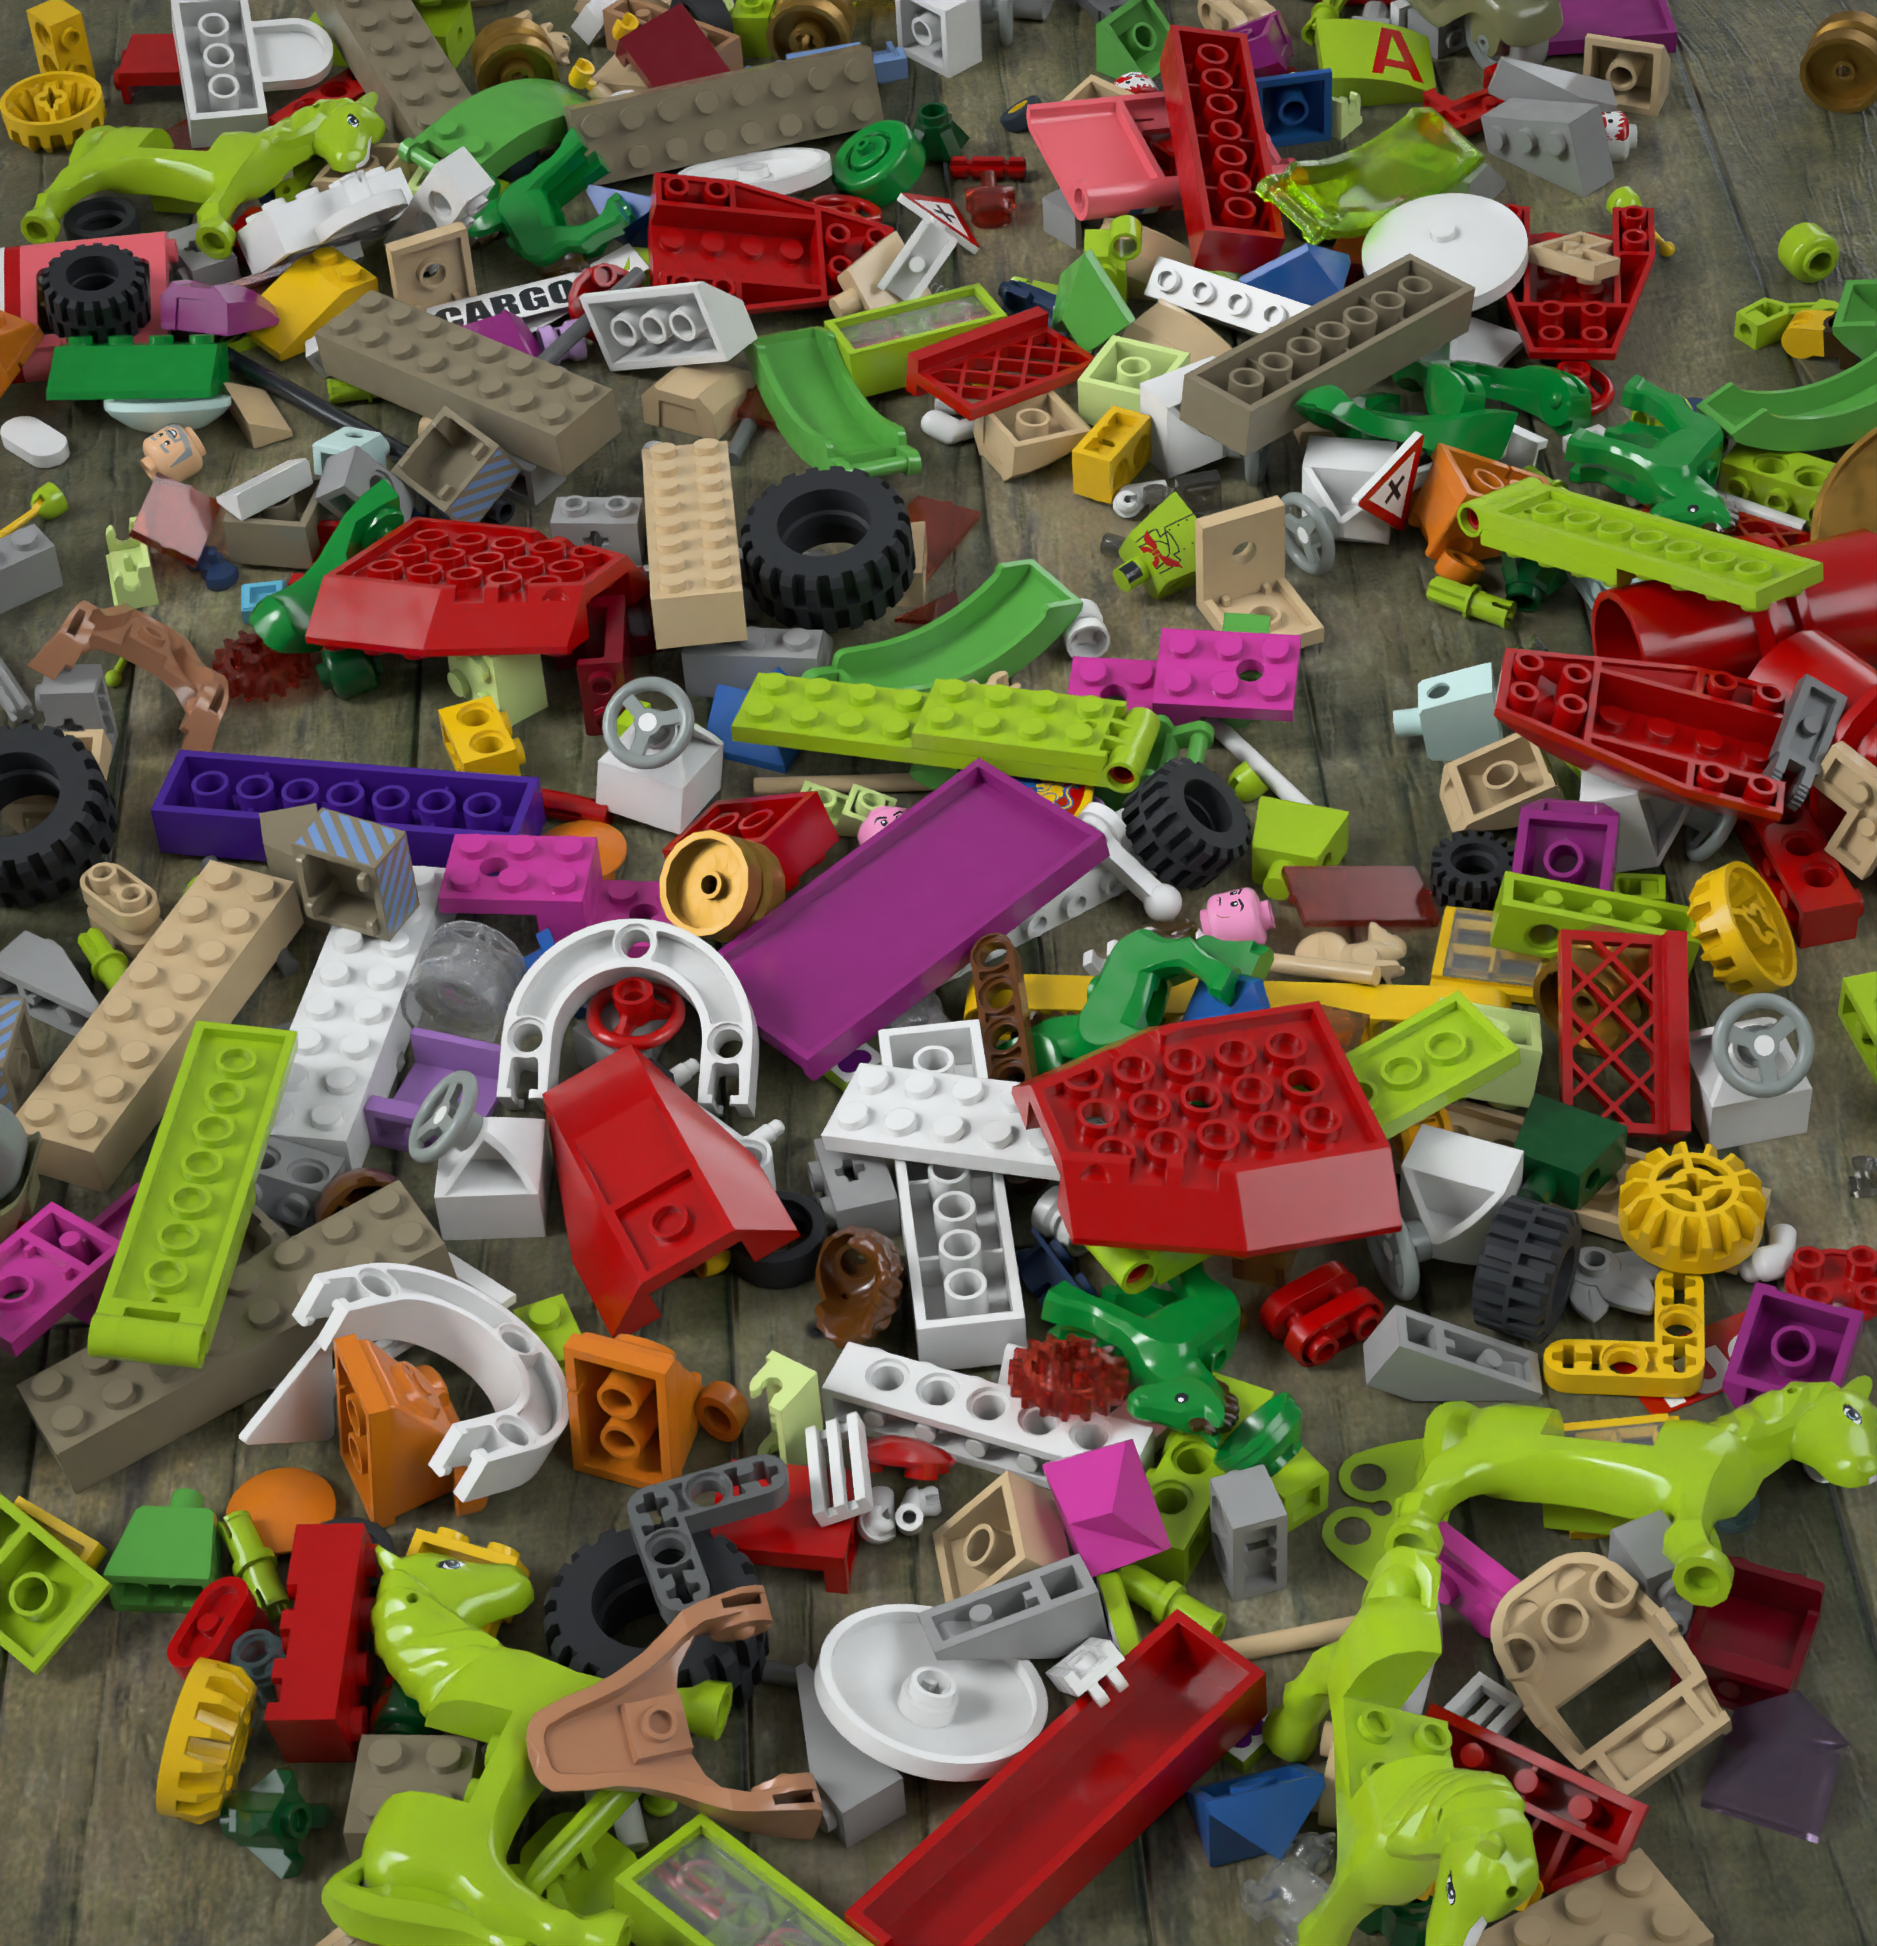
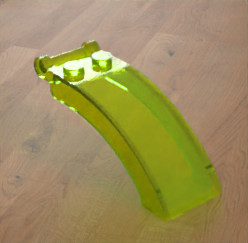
M1413 107L1401 120L1363 145L1326 159L1293 161L1287 166L1283 174H1270L1264 177L1257 185L1255 192L1265 202L1271 201L1302 230V237L1309 244L1317 245L1323 239L1354 238L1367 235L1373 225L1394 208L1421 197L1449 192L1473 173L1484 162L1486 156L1432 107Z

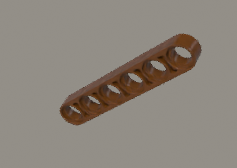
M989 933L981 937L974 944L970 956L988 1079L1005 1081L1009 1076L1021 1073L1025 1074V1081L1038 1076L1021 956L1012 941L1005 934ZM998 949L1007 950L1005 959L995 967L985 966V960L991 952ZM1002 990L1013 991V996L1007 1005L996 1009L990 1007L992 998ZM1011 1031L1019 1032V1038L1011 1048L1007 1050L996 1049V1044L1003 1034ZM1003 1174L1005 1181L1017 1194L1024 1196L1034 1195L1042 1191L1050 1181L1033 1177L1017 1179L1014 1178V1175Z

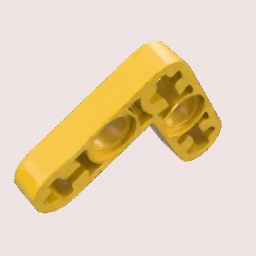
M1662 1269L1656 1275L1654 1284V1342L1561 1339L1551 1343L1545 1349L1543 1358L1545 1382L1550 1388L1558 1392L1571 1394L1673 1398L1689 1397L1696 1394L1702 1388L1705 1368L1704 1282L1700 1274L1677 1273ZM1674 1290L1684 1291V1304H1674ZM1672 1325H1684L1693 1332L1687 1336L1678 1337L1667 1333L1665 1329ZM1674 1357H1684V1372H1674ZM1617 1362H1627L1635 1365L1638 1369L1631 1374H1619L1612 1371L1609 1367ZM1563 1364H1574V1368H1563ZM1592 1364H1599V1370H1592Z

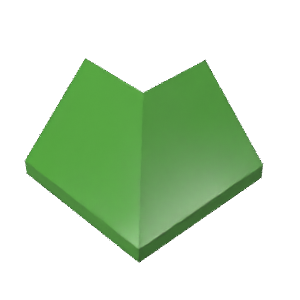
M1129 0L1096 24L1097 72L1115 79L1129 72H1141L1152 79L1161 72L1159 62L1170 24L1154 0Z
M1091 249L1084 252L1060 274L1051 328L1057 332L1072 335L1078 346L1088 353L1103 346L1112 335L1117 336L1136 321Z

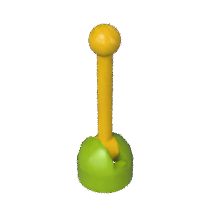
M1623 186L1616 189L1609 196L1606 202V209L1612 215L1613 207L1632 205L1642 207V202L1639 195L1631 187ZM1655 231V243L1659 246L1660 255L1666 258L1671 257L1675 252L1674 244L1670 241H1664Z
M47 482L33 493L30 501L32 509L0 530V538L13 533L36 516L41 519L52 520L65 513L69 509V505L60 489L51 482Z

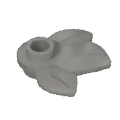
M1595 1246L1581 1248L1573 1286L1569 1295L1570 1304L1580 1316L1591 1323L1598 1321L1604 1316L1609 1307L1648 1316L1652 1315L1655 1299L1652 1284L1655 1283L1656 1275L1662 1268L1645 1261L1634 1251L1612 1253L1605 1248Z

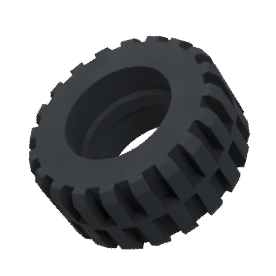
M830 466V470L820 471L818 467L806 469V473L796 476L795 473L783 477L781 484L778 486L772 484L761 494L762 500L756 498L742 521L740 529L742 538L740 543L749 590L753 599L759 603V607L772 618L775 616L776 621L790 628L793 625H798V628L806 630L824 629L827 634L839 633V628L850 627L851 630L863 627L866 620H878L886 614L888 606L894 608L904 597L903 592L909 589L914 578L913 571L916 568V557L908 508L904 506V501L900 494L893 488H890L888 483L877 476L871 479L869 473L856 468L850 472L845 471L843 466ZM827 543H849L855 545L846 551L829 556H808L802 554L813 547Z
M20 723V727L17 729H11L9 725L0 726V811L8 804L28 796L48 795L58 798L57 804L50 815L33 829L18 835L0 836V907L11 908L12 903H18L20 908L36 907L37 901L47 899L48 903L62 899L61 893L70 888L76 891L81 887L80 878L83 873L93 865L104 862L101 855H108L115 842L113 833L118 828V814L115 810L116 803L91 751L85 749L83 742L75 736L68 734L65 736L61 729L52 726H44L43 730H40L37 724Z
M662 1519L660 1524L654 1525V1531L663 1528ZM630 1525L629 1529L616 1532L615 1528L599 1534L598 1542L592 1546L586 1542L571 1555L572 1565L565 1563L553 1578L554 1587L546 1594L544 1603L545 1619L543 1620L550 1661L576 1672L605 1679L647 1649L627 1646L611 1639L622 1627L631 1621L646 1615L660 1613L632 1537ZM711 1529L691 1534L709 1581L711 1597L742 1586L761 1585V1580L756 1577L755 1566L746 1554L737 1551V1545L721 1534L713 1538ZM665 1549L659 1552L654 1560L660 1564L669 1565L680 1561L685 1554L677 1549ZM684 1582L675 1585L677 1598L682 1601V1604L693 1602L687 1595ZM768 1630L745 1640L717 1642L711 1639L709 1635L697 1637L678 1668L677 1688L693 1687L707 1679L732 1682L733 1695L731 1707L736 1706L740 1709L754 1694L753 1685H757L763 1678L766 1656L769 1654ZM730 1708V1711H729L728 1718H730V1717L732 1716V1714H731V1708ZM690 1732L691 1737L696 1736L695 1734Z

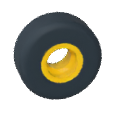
M1032 95L1017 102L1002 114L1000 123L1011 133L1024 131L1028 128L1026 119L1027 105L1042 103L1041 99L1037 95Z

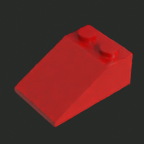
M809 791L716 800L661 851L666 859L678 842L694 832L708 830L747 839L765 845L778 858L785 875V893H787L799 884V878L809 868L825 860L826 852L840 838L818 792Z

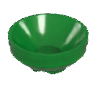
M1282 1392L1269 1399L1251 1413L1227 1437L1219 1450H1217L1213 1463L1220 1470H1223L1225 1474L1232 1470L1240 1471L1264 1464L1271 1478L1296 1456L1303 1445L1300 1440L1302 1408L1288 1392Z

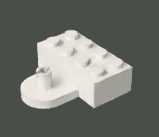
M171 0L172 28L192 148L211 147L215 140L224 132L248 131L255 133L268 127L264 92L313 86L322 81L332 68L333 44L331 38L322 27L314 22L300 18L251 21L248 0Z
M384 166L367 172L358 170L356 173L352 172L331 183L329 190L319 192L318 187H313L297 194L294 201L286 203L282 197L261 206L263 211L245 219L247 225L237 232L236 237L253 277H261L288 268L297 259L311 254L321 247H328L330 245L338 247L360 241V244L388 235L413 198L401 167L390 171H385Z

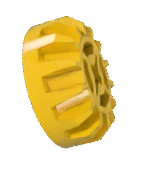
M72 71L46 72L25 78L6 90L0 99V110L9 138L33 152L43 147L46 152L53 153L54 147L65 146L67 151L72 150L73 143L85 131L103 126L104 119L107 116L100 84L86 74Z
M1741 861L1730 862L1702 875L1701 879L1696 881L1688 898L1691 905L1687 911V916L1695 922L1696 927L1691 932L1692 938L1700 940L1704 950L1700 957L1702 961H1710L1714 967V979L1724 982L1728 992L1740 996L1753 993H1772L1792 984L1797 973V956L1794 940L1783 910L1763 878L1752 867Z
M1679 1142L1674 1145L1671 1156L1659 1147L1645 1154L1644 1160H1640L1628 1168L1625 1183L1620 1186L1618 1226L1627 1245L1642 1259L1659 1268L1683 1274L1716 1273L1740 1264L1758 1247L1763 1235L1767 1200L1762 1194V1182L1758 1175L1750 1169H1745V1162L1733 1153L1720 1160L1718 1159L1717 1148L1712 1144H1706L1702 1154L1688 1152L1686 1142ZM1672 1177L1670 1180H1661L1664 1178Z
M204 1657L197 1659L192 1666L179 1695L161 1758L156 1788V1811L159 1815L201 1825L219 1817L224 1801L231 1795L232 1790H236L241 1765L245 1763L247 1758L245 1752L248 1740L253 1734L254 1728L251 1727L252 1719L258 1705L255 1701L258 1687L243 1667Z

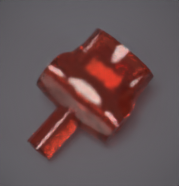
M992 170L982 172L981 186L965 188L966 212L970 213L972 224L982 229H997L1008 226L1013 220V211L1016 208L1015 186L997 185L996 174Z

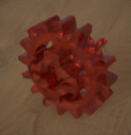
M243 630L238 631L239 639L226 638L223 640L225 649H215L214 651L216 660L212 661L213 670L224 675L227 679L229 697L232 699L244 694L245 702H251L254 697L262 698L263 702H268L270 695L275 693L283 698L287 696L285 689L288 687L299 689L301 688L300 679L310 677L309 667H312L310 653H279L264 644L263 639L255 630L252 634H247Z
M1052 1333L1046 1334V1340L1043 1343L1030 1338L1027 1340L1026 1349L1016 1347L1013 1359H1009L1007 1384L1011 1385L1010 1396L1012 1398H1021V1407L1023 1409L1039 1407V1417L1042 1418L1050 1415L1060 1418L1062 1422H1068L1071 1415H1079L1082 1420L1087 1422L1091 1421V1413L1093 1412L1106 1417L1110 1415L1111 1406L1121 1407L1123 1405L1124 1395H1127L1129 1370L1126 1369V1358L1114 1357L1115 1347L1112 1345L1099 1348L1096 1347L1097 1338L1085 1339L1076 1337L1075 1333H1069L1066 1340H1058Z

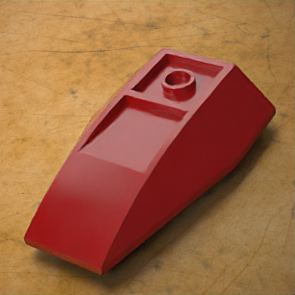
M655 172L648 225L650 286L703 281L743 300L749 315L830 308L829 299L843 292L837 276L875 244L893 233L894 227L736 180Z
M1504 205L1514 212L1523 223L1528 238V250L1530 245L1569 235L1555 232L1530 234V206ZM1636 205L1613 207L1611 235L1587 232L1588 234L1613 241L1612 256L1621 258L1619 275L1602 279L1598 285L1578 283L1576 277L1569 274H1549L1543 271V266L1528 262L1520 281L1503 297L1529 359H1616L1655 263L1654 208H1643Z
M1505 648L1493 715L1534 745L1586 772L1648 795L1767 826L1779 822L1783 815L1786 782L1771 779L1768 776L1762 775V773L1771 761L1768 759V756L1791 699L1792 690L1780 688L1772 683H1761L1733 676L1725 671H1714L1698 666Z
M631 1043L542 1094L572 1261L612 1338H615L618 1334L630 1335L660 1318L662 1315L650 1293L736 1243L742 1241L753 1261L756 1262L801 1236L756 1157Z

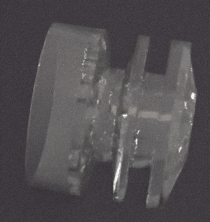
M465 920L445 923L433 932L427 947L422 953L419 964L415 967L400 999L402 1015L411 1029L417 1027L494 1043L504 1023L513 994L527 973L524 957L515 943L500 931L485 924Z

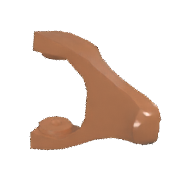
M85 600L79 602L69 613L60 628L27 665L46 677L55 680L62 669L71 671L80 656L86 655L89 651L100 650L118 655L152 673L174 691L186 712L179 727V730L185 733L181 747L183 750L212 751L218 726L229 700L228 681L225 676L207 668L201 662L186 636L126 603L102 609Z
M763 1585L738 1587L699 1601L682 1610L643 1653L617 1672L593 1686L565 1696L535 1712L527 1727L526 1741L528 1757L534 1774L540 1783L556 1793L583 1791L641 1792L679 1802L745 1832L777 1838L813 1840L823 1814L822 1803L813 1773H782L772 1780L752 1787L750 1792L719 1786L704 1774L692 1755V1739L680 1693L676 1692L678 1668L697 1637L709 1635L711 1639L717 1642L745 1640L767 1631L772 1626L773 1621Z

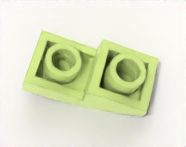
M807 780L804 781L800 791L818 792L839 836L857 837L861 824L872 810L881 806L895 807L897 799L854 783L849 795Z

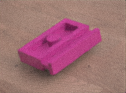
M1443 1520L1438 1525L1445 1543L1437 1560L1441 1564L1438 1600L1442 1604H1449L1467 1618L1480 1635L1485 1638H1491L1492 1618L1499 1602L1521 1580Z

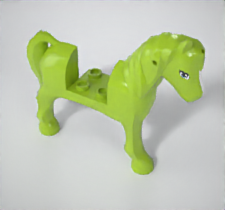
M369 92L356 102L349 98L320 99L312 106L303 107L295 111L290 117L284 118L262 131L255 133L248 131L224 132L215 140L208 151L172 149L174 147L172 139L162 128L131 126L115 128L110 125L94 127L85 131L76 140L69 158V165L59 173L48 189L38 194L34 209L27 211L21 220V232L26 240L32 244L52 243L60 235V221L64 215L81 199L92 193L109 191L117 194L150 195L155 211L196 214L197 223L200 226L196 231V244L202 253L212 259L224 260L231 255L236 242L237 233L229 224L235 209L239 204L264 196L278 185L293 167L314 154L325 158L332 170L342 173L358 169L367 163L371 144L380 142L386 130L384 120L374 109L378 101V94L376 92Z
M1867 1375L1858 1376L1842 1389L1832 1381H1794L1787 1384L1781 1390H1770L1757 1396L1749 1404L1741 1405L1731 1413L1717 1417L1712 1422L1666 1420L1659 1431L1654 1446L1564 1437L1563 1418L1558 1409L1509 1403L1478 1408L1464 1400L1446 1402L1436 1407L1426 1419L1423 1445L1415 1466L1417 1485L1411 1492L1403 1494L1395 1500V1520L1388 1527L1383 1546L1386 1552L1398 1546H1406L1415 1549H1432L1441 1553L1445 1543L1438 1525L1443 1517L1460 1502L1481 1494L1504 1500L1542 1503L1544 1528L1610 1535L1611 1529L1662 1510L1672 1523L1665 1531L1662 1553L1675 1566L1671 1579L1677 1593L1693 1605L1713 1607L1727 1600L1735 1571L1727 1556L1715 1548L1710 1541L1713 1526L1718 1521L1735 1517L1755 1497L1764 1478L1778 1470L1786 1462L1794 1459L1813 1467L1829 1483L1841 1487L1858 1488L1877 1481V1408L1868 1399L1873 1386L1872 1379Z
M378 1544L375 1552L384 1574L381 1576L376 1604L370 1612L369 1629L374 1636L375 1654L384 1661L387 1670L401 1686L405 1695L419 1703V1711L426 1718V1727L486 1742L488 1746L484 1760L485 1769L480 1779L472 1778L470 1780L463 1801L434 1793L412 1790L393 1794L382 1803L372 1820L364 1840L361 1857L335 1873L323 1887L321 1893L322 1904L331 1920L348 1936L381 1946H629L634 1922L632 1914L611 1908L597 1914L583 1916L572 1910L562 1908L528 1888L514 1874L506 1862V1855L516 1831L532 1803L545 1788L534 1774L528 1757L526 1735L527 1727L533 1714L565 1696L593 1686L603 1680V1678L576 1672L534 1652L504 1647L495 1637L481 1629L490 1622L522 1613L534 1601L533 1586L529 1578L517 1566L508 1563L482 1564L462 1561L448 1555L432 1552L398 1557ZM707 1679L693 1687L677 1688L676 1692L680 1693L689 1731L700 1738L717 1741L725 1728L731 1708L732 1682ZM364 1879L367 1887H363L359 1883Z
M1398 1546L1388 1550L1376 1563L1364 1591L1361 1608L1347 1630L1338 1641L1332 1642L1313 1652L1305 1668L1296 1679L1285 1683L1282 1704L1271 1709L1262 1724L1263 1741L1274 1755L1288 1762H1304L1313 1754L1318 1746L1320 1722L1324 1719L1329 1709L1331 1710L1337 1816L1336 1872L1322 1900L1298 1925L1297 1946H1348L1356 1926L1366 1916L1381 1906H1405L1423 1895L1435 1880V1893L1426 1925L1425 1946H1476L1487 1923L1494 1922L1510 1913L1526 1901L1535 1892L1538 1885L1539 1871L1533 1842V1830L1529 1821L1524 1816L1526 1804L1517 1791L1514 1790L1512 1783L1504 1775L1493 1774L1489 1771L1454 1768L1450 1752L1452 1735L1448 1730V1721L1400 1710L1442 1654L1441 1632L1437 1614L1438 1592L1441 1579V1564L1436 1561L1440 1556L1438 1551L1415 1549L1406 1546Z

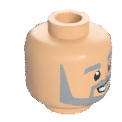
M172 423L144 440L142 447L145 457L140 460V463L153 482L160 479L164 484L173 487L202 469V457L206 455V451L191 427L186 426L183 428L178 424Z

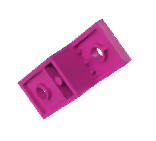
M1162 628L1157 661L1073 656L1068 694L1078 696L1094 695L1103 699L1113 695L1121 696L1127 701V712L1134 707H1144L1150 709L1156 715L1169 717L1174 727L1194 721H1205V717L1293 722L1301 653V635ZM1248 670H1254L1262 674L1261 678L1251 682L1244 681L1238 676Z
M455 834L438 895L440 913L536 915L539 932L549 928L556 943L588 926L618 919L651 918L650 920L674 925L666 917L660 901V881L603 880L597 837ZM493 872H500L498 876H487ZM646 942L634 944L629 949L627 956L630 958L642 957L648 952L650 944Z
M137 1182L90 1223L51 1201L0 1244V1349L16 1358L67 1313L90 1325L92 1317L96 1313L140 1183ZM25 1292L22 1296L15 1299H3L8 1293L19 1294Z

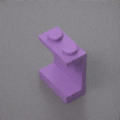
M413 1027L410 1032L415 1063L393 1099L372 1095L364 1107L371 1144L409 1152V1134L419 1108L428 1094L443 1078L458 1070H467L475 1075L478 1081L479 1092L474 1111L483 1117H491L500 1102L496 1096L501 1045ZM462 1090V1092H461V1094H460V1097H459V1099H458L459 1102H461L463 1090ZM436 1135L430 1137L424 1143V1148L431 1146L439 1137Z

